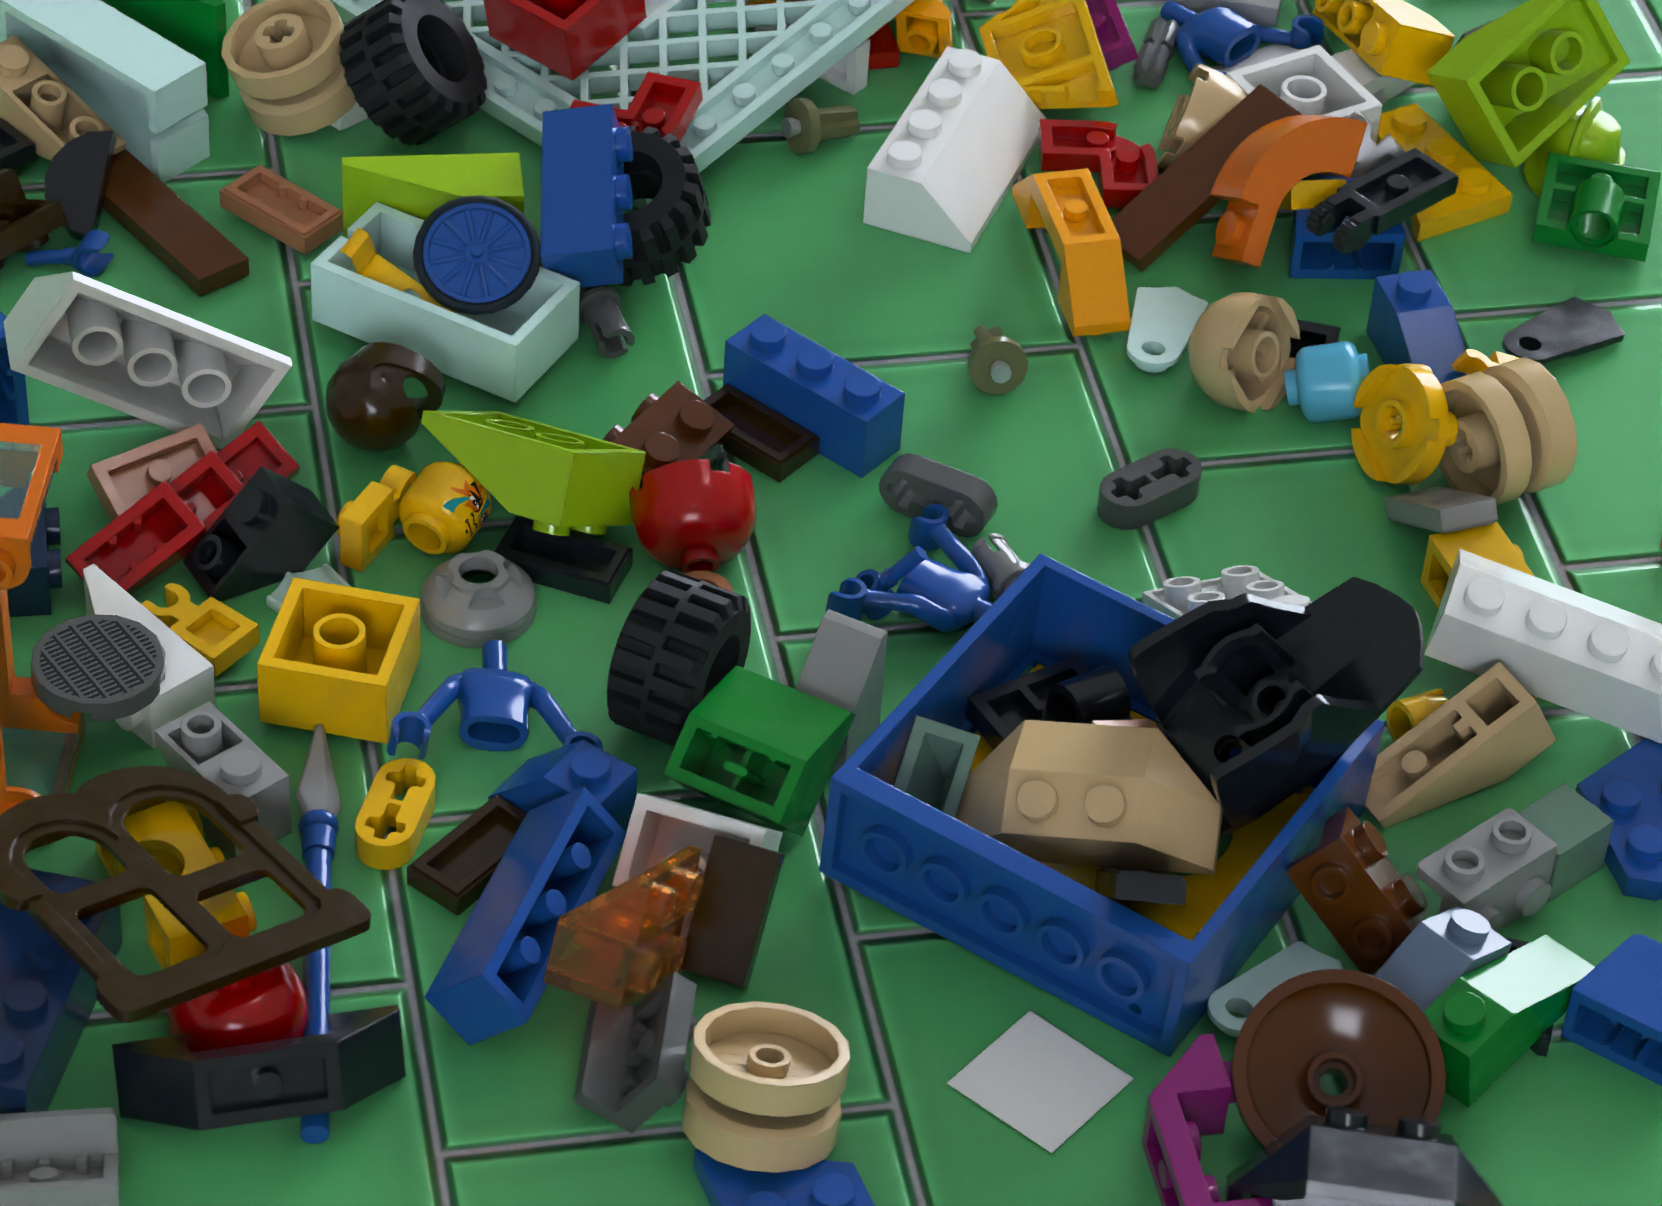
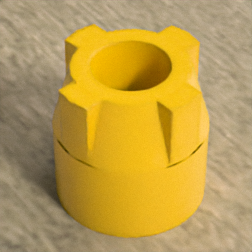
M1438 688L1396 700L1387 708V726L1394 742L1448 701L1443 694V689Z

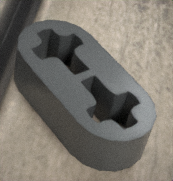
M1164 449L1111 472L1102 479L1097 504L1098 516L1111 527L1121 530H1133L1191 504L1199 494L1202 474L1200 461L1196 456L1187 451Z
M907 453L897 457L882 475L879 482V491L884 502L892 510L909 518L921 517L923 508L929 504L936 503L944 506L949 512L947 528L958 536L972 537L979 534L993 517L998 507L997 497L993 489L984 480L916 454Z

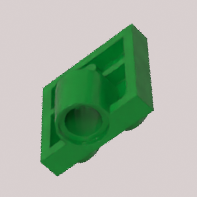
M1549 152L1532 241L1551 244L1560 248H1573L1605 254L1615 258H1627L1645 262L1651 237L1661 172Z

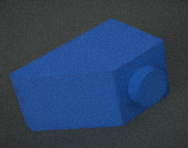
M581 740L528 759L488 796V801L495 795H499L527 813L528 810L585 787L622 829L627 832L637 796L638 768Z

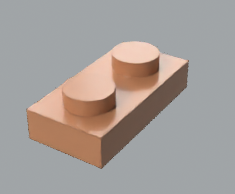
M200 423L92 464L86 476L112 522L164 480L168 484L171 483L210 451L218 452L203 424Z

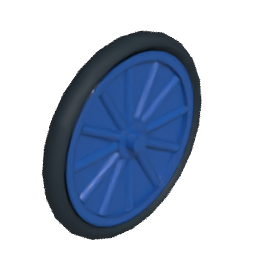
M482 195L464 196L440 206L423 222L416 236L413 249L414 268L421 285L442 306L459 313L471 315L491 314L513 305L532 287L538 275L541 262L540 241L533 225L513 205L494 197Z

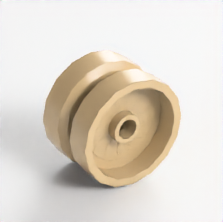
M265 0L252 6L237 18L223 38L221 55L239 89V93L254 124L269 134L296 136L315 132L336 122L353 108L357 102L352 89L346 82L344 77L345 69L340 62L339 52L342 51L339 41L340 35L345 31L344 24L333 2L329 0Z
M1522 357L1486 368L1483 373L1479 371L1441 383L1447 399L1448 411L1452 412L1458 421L1457 439L1452 446L1445 447L1442 459L1438 464L1452 489L1496 498V505L1519 498L1522 493L1537 492L1564 483L1572 473L1578 451L1575 421L1568 399L1556 378L1541 363L1527 357Z
M751 1001L727 1004L706 1013L694 1027L690 1053L691 1078L686 1083L682 1111L683 1132L694 1147L711 1158L744 1170L779 1173L806 1169L826 1159L836 1146L841 1119L840 1096L846 1087L850 1062L849 1042L832 1023L813 1012L787 1004Z

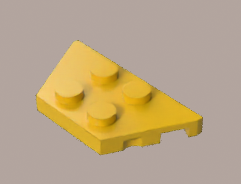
M1016 0L1010 9L998 13L979 27L987 57L1000 60L1038 109L1099 108L1119 105L1086 0Z

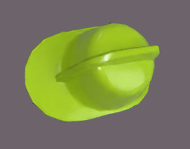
M1595 96L1588 106H1583L1539 146L1526 159L1523 176L1527 186L1540 197L1549 152L1624 165L1626 154L1621 147V128L1615 118L1602 111V99Z

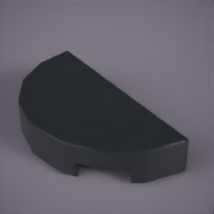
M113 130L89 132L70 140L53 156L45 174V199L60 201L68 221L62 227L75 239L82 240L87 232L98 230L116 143Z

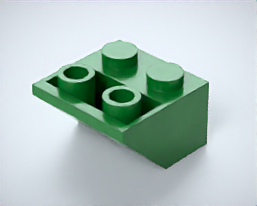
M736 665L689 713L662 775L688 790L803 837L855 718V714Z

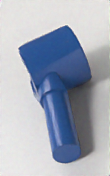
M91 230L86 233L77 247L59 250L27 251L26 263L28 266L74 265L83 275L95 277L105 270L114 254L99 253L110 240V237L104 231Z
M917 546L892 567L886 568L880 574L874 569H867L861 571L856 578L863 581L867 589L895 593L891 588L925 561L927 554L920 546ZM864 607L863 613L870 620H878L888 615L892 610Z

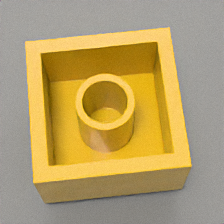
M293 577L257 663L259 722L315 731L316 725L322 724L327 734L388 744L393 718L400 712L421 657L420 599Z

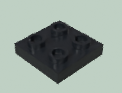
M1076 655L968 697L965 713L967 719L993 749L1001 744L1024 720L1092 724V721L1133 720L1130 717L1131 700L1129 691L1118 671L1109 665H1102L1089 671Z

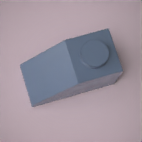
M1457 906L1421 921L1374 976L1398 988L1424 1012L1459 977L1507 954L1512 943L1491 929L1490 923L1483 916Z

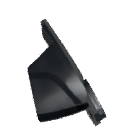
M1352 577L1306 607L1273 601L1247 593L1232 599L1209 601L1133 645L1128 652V657L1140 690L1159 720L1156 726L1219 803L1223 811L1220 838L1262 817L1301 789L1374 723L1423 671L1424 638L1418 612L1398 595L1375 583ZM1242 746L1241 753L1228 760L1229 753L1234 748Z

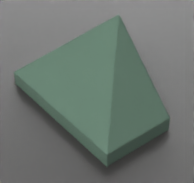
M915 715L893 786L955 818L981 736Z

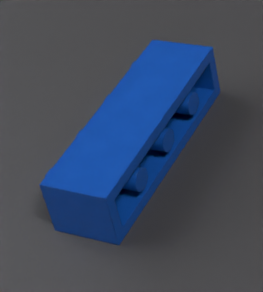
M585 787L528 810L424 997L469 1045L528 1022L625 839L626 832Z

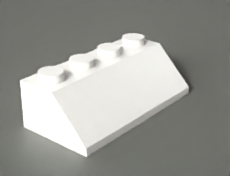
M946 47L867 167L864 224L966 253L972 252L1037 146L1040 119H1046L1000 60L979 55L977 52L969 49Z
M73 271L34 277L3 322L11 370L174 432H179L202 423L214 446L219 449H223L242 434L292 367L290 357Z
M1459 549L1424 655L1479 676L1500 661L1530 695L1662 744L1661 623Z

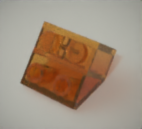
M689 845L609 887L560 916L543 982L621 1010L643 994H649L654 987L663 982L674 971L677 973L682 965L687 948V939L680 936L685 915L690 913L696 906L703 887L704 876L702 873L697 872L703 849Z

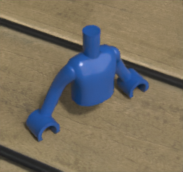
M1168 0L1160 11V17L1165 21L1174 19L1179 26L1175 42L1179 55L1190 73L1197 63L1206 66L1201 56L1230 68L1249 58L1255 52L1260 42L1281 44L1303 50L1309 48L1310 44L1316 46L1322 44L1323 20L1313 15L1295 17L1292 22L1291 31H1285L1254 24L1237 12L1223 6L1212 7L1196 13L1173 0Z
M932 503L923 508L921 517L915 516L911 519L908 534L910 544L915 548L920 546L926 551L941 548L958 570L927 557L925 561L904 576L896 593L867 589L865 583L860 579L848 578L841 583L839 592L834 591L828 595L826 612L830 609L861 621L864 607L882 608L910 614L932 628L948 632L956 631L970 622L975 623L993 603L989 602L991 589L986 573L972 553L947 528L948 510L941 504Z
M490 640L483 645L482 668H468L460 673L448 676L417 712L405 711L397 714L392 721L387 745L388 755L395 756L398 743H412L419 749L418 759H425L433 723L457 699L460 710V737L464 743L471 747L487 751H512L522 747L529 734L528 712L531 707L538 711L563 747L584 740L603 750L602 742L597 736L589 732L576 730L560 705L543 686L531 681L526 675L508 671V647L506 643L500 640Z

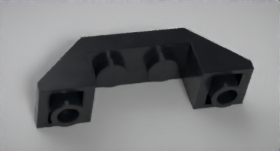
M398 1005L327 1014L328 1033L190 1053L184 1034L112 1044L120 1117L201 1131L345 1110L406 1076Z

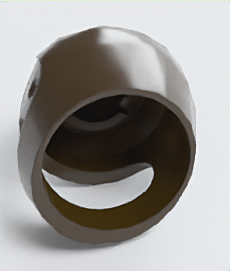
M387 342L370 343L342 362L329 380L326 390V412L328 419L336 433L355 448L375 452L396 449L417 433L420 425L419 418H422L423 411H437L439 409L446 388L444 378L439 369L428 359L406 347ZM410 377L416 378L425 386L428 396L424 398H408L403 388L404 380Z

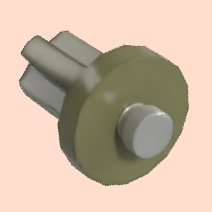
M794 98L787 103L781 128L793 152L796 154L813 153L817 149L820 140L846 138L855 135L860 129V123L858 121V111L851 105L816 108L813 101L809 98Z
M984 325L978 326L974 330L976 339L970 343L972 352L968 358V372L973 384L981 391L992 395L1004 394L1014 390L1023 382L1028 371V360L1022 346L1014 339L1005 337L998 326L989 330Z

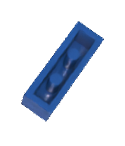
M613 104L543 111L540 258L545 269L580 282V288L623 283V259H630L633 255L631 230L629 224L624 223V210H632L633 207L630 177L628 174H624V162H631L633 160V144L630 129L628 126L620 127Z
M763 314L725 341L723 386L726 384L731 385L820 437L819 454L863 478L900 450L905 401L904 392L766 314Z

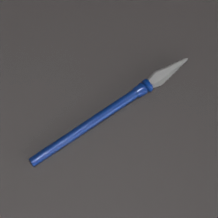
M318 724L315 727L304 770L296 791L302 812L298 826L299 833L301 834L302 858L305 861V868L330 890L332 889V861L335 857L336 835L339 830L336 817L341 810L342 804L324 726ZM331 946L303 956V985L308 1006V1020L303 1037L328 1033L327 1014H330ZM329 1112L301 1116L300 1135L303 1141L310 1144H320L328 1139Z

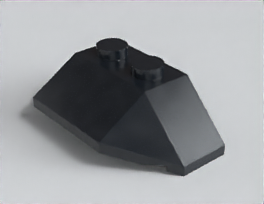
M1335 1106L1326 1107L1325 1117L1307 1115L1228 1174L1225 1187L1226 1201L1264 1197L1270 1198L1273 1206H1505L1452 1135L1440 1134L1441 1123L1415 1117H1398L1397 1127L1368 1123L1369 1113Z

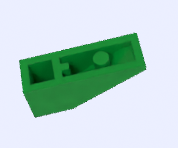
M1544 935L1459 977L1423 1012L1432 1025L1443 1052L1446 1073L1445 1091L1470 1107L1539 1039L1546 1029L1551 1027L1567 1011L1572 989L1595 966L1549 936Z

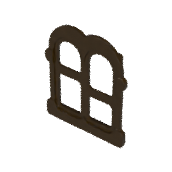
M135 766L116 769L87 781L80 786L75 794L57 793L35 797L9 808L0 815V901L12 910H26L96 982V998L98 1002L119 1022L131 1023L334 945L368 931L371 924V912L360 900L343 889L334 888L328 890L258 823L259 808L255 801L241 794L228 795L213 782L191 772L161 766ZM168 801L179 802L192 806L203 813L242 851V854L196 872L176 876L166 871L129 834L124 826V820L128 815ZM69 836H76L95 841L104 847L124 866L125 870L117 875L70 892L55 893L49 890L30 871L25 863V855L28 851ZM269 877L305 911V914L254 935L238 937L231 934L199 902ZM150 894L207 951L199 956L148 975H136L131 973L79 920Z

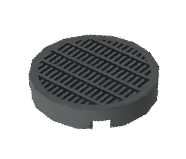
M90 614L63 621L43 634L33 648L31 660L32 685L39 699L56 713L71 718L72 711L88 713L90 721H111L131 716L150 705L160 693V684L165 680L166 672L165 650L158 636L140 622L118 615Z

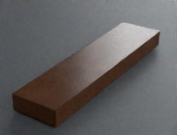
M1262 84L1258 85L1111 219L1121 240L1123 258L1143 272L1222 200L1210 193L1221 168L1239 144L1259 128L1275 120L1301 115V113Z
M124 149L113 155L102 208L199 296L250 275L249 258L128 150Z

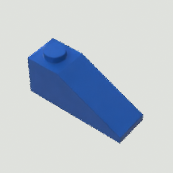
M1431 269L1406 271L1404 273L1376 277L1366 333L1384 364L1410 363L1427 365L1440 384L1467 375L1453 370V362L1465 351L1453 306Z

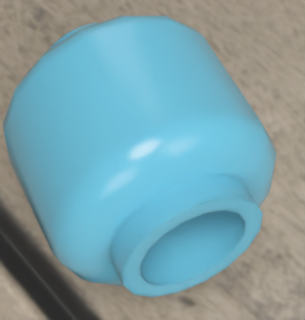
M1349 341L1301 348L1295 358V369L1284 371L1289 406L1301 405L1302 413L1310 423H1323L1360 416L1362 408H1353L1361 383L1371 372L1368 354H1358L1357 348Z

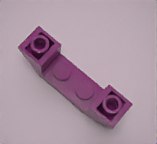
M1214 1034L1199 1035L1148 1097L1141 1144L1161 1205L1273 1206L1271 1199L1264 1197L1220 1202L1215 1178L1212 1175L1204 1176L1200 1165V1136L1223 1134L1228 1105L1235 1103L1231 1084L1232 1062L1222 1060Z

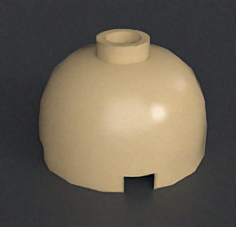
M1200 63L1195 65L1187 80L1194 83L1190 96L1179 94L1165 127L1158 150H1170V152L1166 151L1156 160L1158 168L1166 170L1246 97V93L1235 80Z
M1251 292L1233 293L1211 303L1198 318L1188 339L1189 365L1196 385L1216 404L1230 409L1256 413L1255 410L1260 406L1262 410L1266 411L1275 408L1287 394L1284 371L1295 369V358L1289 357L1291 350L1290 338L1300 339V329L1293 308L1283 298Z

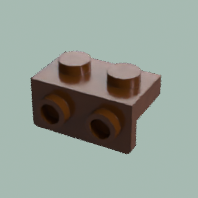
M677 381L660 397L651 393L633 414L631 424L625 429L620 425L614 426L603 440L645 451L643 476L652 469L672 462L708 459L728 440L735 424L681 382ZM642 476L639 489L643 488Z
M1349 806L1326 819L1320 846L1289 865L1287 875L1358 970L1362 973L1371 974L1380 969L1416 926L1425 920L1428 904L1418 883L1409 874L1400 876L1386 857L1388 855L1387 846L1374 825L1369 821L1361 823Z

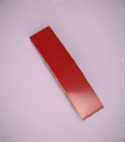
M259 420L218 453H215L213 450L210 451L171 483L168 484L164 480L65 558V562L83 582V569L95 564L126 592L131 594L184 559L261 466L289 480L299 473L300 466Z

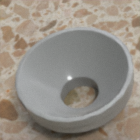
M483 549L475 553H459L431 571L423 584L420 609L421 617L426 627L435 636L460 647L482 648L487 641L500 640L504 643H509L524 634L534 622L537 601L534 584L530 576L520 566L496 552ZM467 573L494 574L496 578L487 583L475 584L467 582L461 576Z

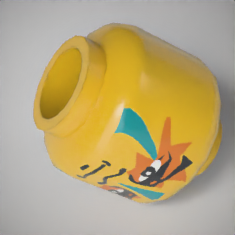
M435 461L422 469L404 494L398 509L400 521L403 524V532L415 547L433 555L442 553L454 554L464 550L470 544L492 510V502L489 491L461 463Z

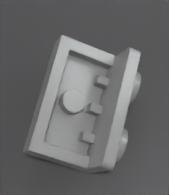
M1506 808L1421 860L1417 866L1416 876L1442 897L1439 914L1460 906L1463 909L1483 916L1490 923L1491 929L1499 933L1503 927L1522 915L1529 917L1538 912L1548 900L1551 893L1549 882L1558 844L1515 810Z
M109 1107L0 1114V1206H120V1164L116 1110Z

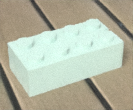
M0 0V43L14 35L18 37L126 142V150L163 183L210 156L209 118L203 109L208 105L207 72L204 61L101 0Z
M376 202L347 229V238L339 236L310 263L313 321L367 343L387 342L406 347L428 359L441 373L514 403L579 338L580 282L543 267H539L538 275L532 287L519 301L506 309L481 315L454 313L420 299V296L411 289L402 292L357 274L350 257L340 252V250L354 232L360 228L370 234L376 252L421 284L414 268L413 249L416 236L424 220Z

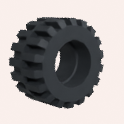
M383 0L350 20L344 26L345 32L340 35L339 44L342 48V51L339 52L340 62L345 69L344 77L355 95V100L376 126L379 125L386 135L392 139L398 138L403 144L411 145L416 143L420 145L479 111V107L484 104L486 98L484 90L487 89V78L483 72L485 66L478 52V46L461 18L443 0Z
M628 126L632 137L633 160L631 162H624V174H628L630 177L633 200H653L641 209L624 213V223H628L631 230L633 255L630 259H623V283L618 284L619 286H631L633 280L642 279L643 285L656 283L655 276L665 273L669 278L678 273L677 265L679 263L685 262L689 264L697 256L694 246H704L708 237L706 227L711 225L708 199L692 153L687 146L681 147L679 139L670 133L661 138L657 128L646 127L643 132H637L635 126Z
M671 569L661 572L653 579L631 609L613 653L607 683V707L610 720L614 721V724L675 746L689 713L736 665L744 668L751 636V611L748 599L740 594Z

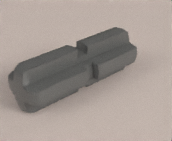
M1157 17L1151 21L1143 41L1145 44L1141 46L1138 54L1139 58L1136 59L1134 64L1135 72L1132 79L1138 87L1147 85L1150 89H1154L1161 85L1169 64L1168 61L1171 59L1176 45L1175 38L1179 26L1174 19L1165 21L1162 17Z

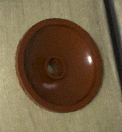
M1325 969L1304 973L1283 982L1267 993L1256 1004L1245 1020L1235 1043L1231 1063V1084L1240 1117L1251 1136L1263 1149L1307 1115L1325 1117L1326 1107L1330 1106L1365 1111L1369 1113L1368 1123L1397 1127L1398 1117H1415L1437 1121L1445 1095L1446 1073L1443 1052L1432 1025L1420 1008L1406 994L1388 982L1370 974L1346 969ZM1325 1074L1338 1076L1343 1082L1344 1092L1337 1096L1326 1094L1320 1087V1077Z

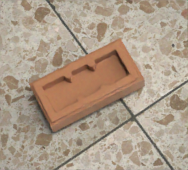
M258 165L219 190L220 207L304 255L343 230L342 210L262 165Z

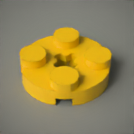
M1410 363L1380 365L1372 370L1361 383L1353 408H1362L1360 428H1351L1353 450L1361 468L1370 478L1376 481L1389 482L1393 485H1418L1433 473L1442 459L1445 447L1452 446L1458 435V421L1456 416L1448 411L1447 399L1441 384L1429 366Z

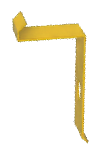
M1346 179L1299 181L1286 194L1279 209H1314L1315 205H1318L1320 201L1324 202L1326 198L1337 193V189L1346 184Z
M358 228L341 248L340 252L350 257L357 274L402 292L411 289L420 296V299L457 313L442 306L427 293L421 284L376 252L370 234L363 229Z

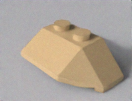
M1024 720L968 775L955 819L1038 862L1215 875L1223 811L1217 800L1158 728Z

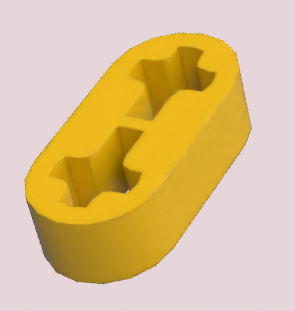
M414 758L395 759L382 765L376 773L355 822V851L358 859L366 866L377 870H392L409 863L415 855L436 804V776L433 769L425 762ZM405 789H408L403 801L395 799V795H401ZM388 826L396 828V832H391L386 839H383Z

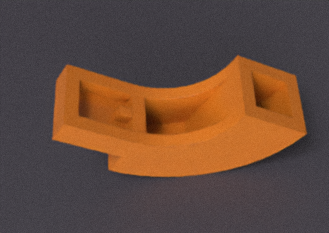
M1295 115L1275 120L1249 135L1229 156L1221 168L1210 193L1213 196L1229 201L1225 213L1221 216L1216 226V243L1211 256L1232 264L1260 268L1277 212L1286 194L1297 182L1315 173L1351 178L1368 123L1342 117Z

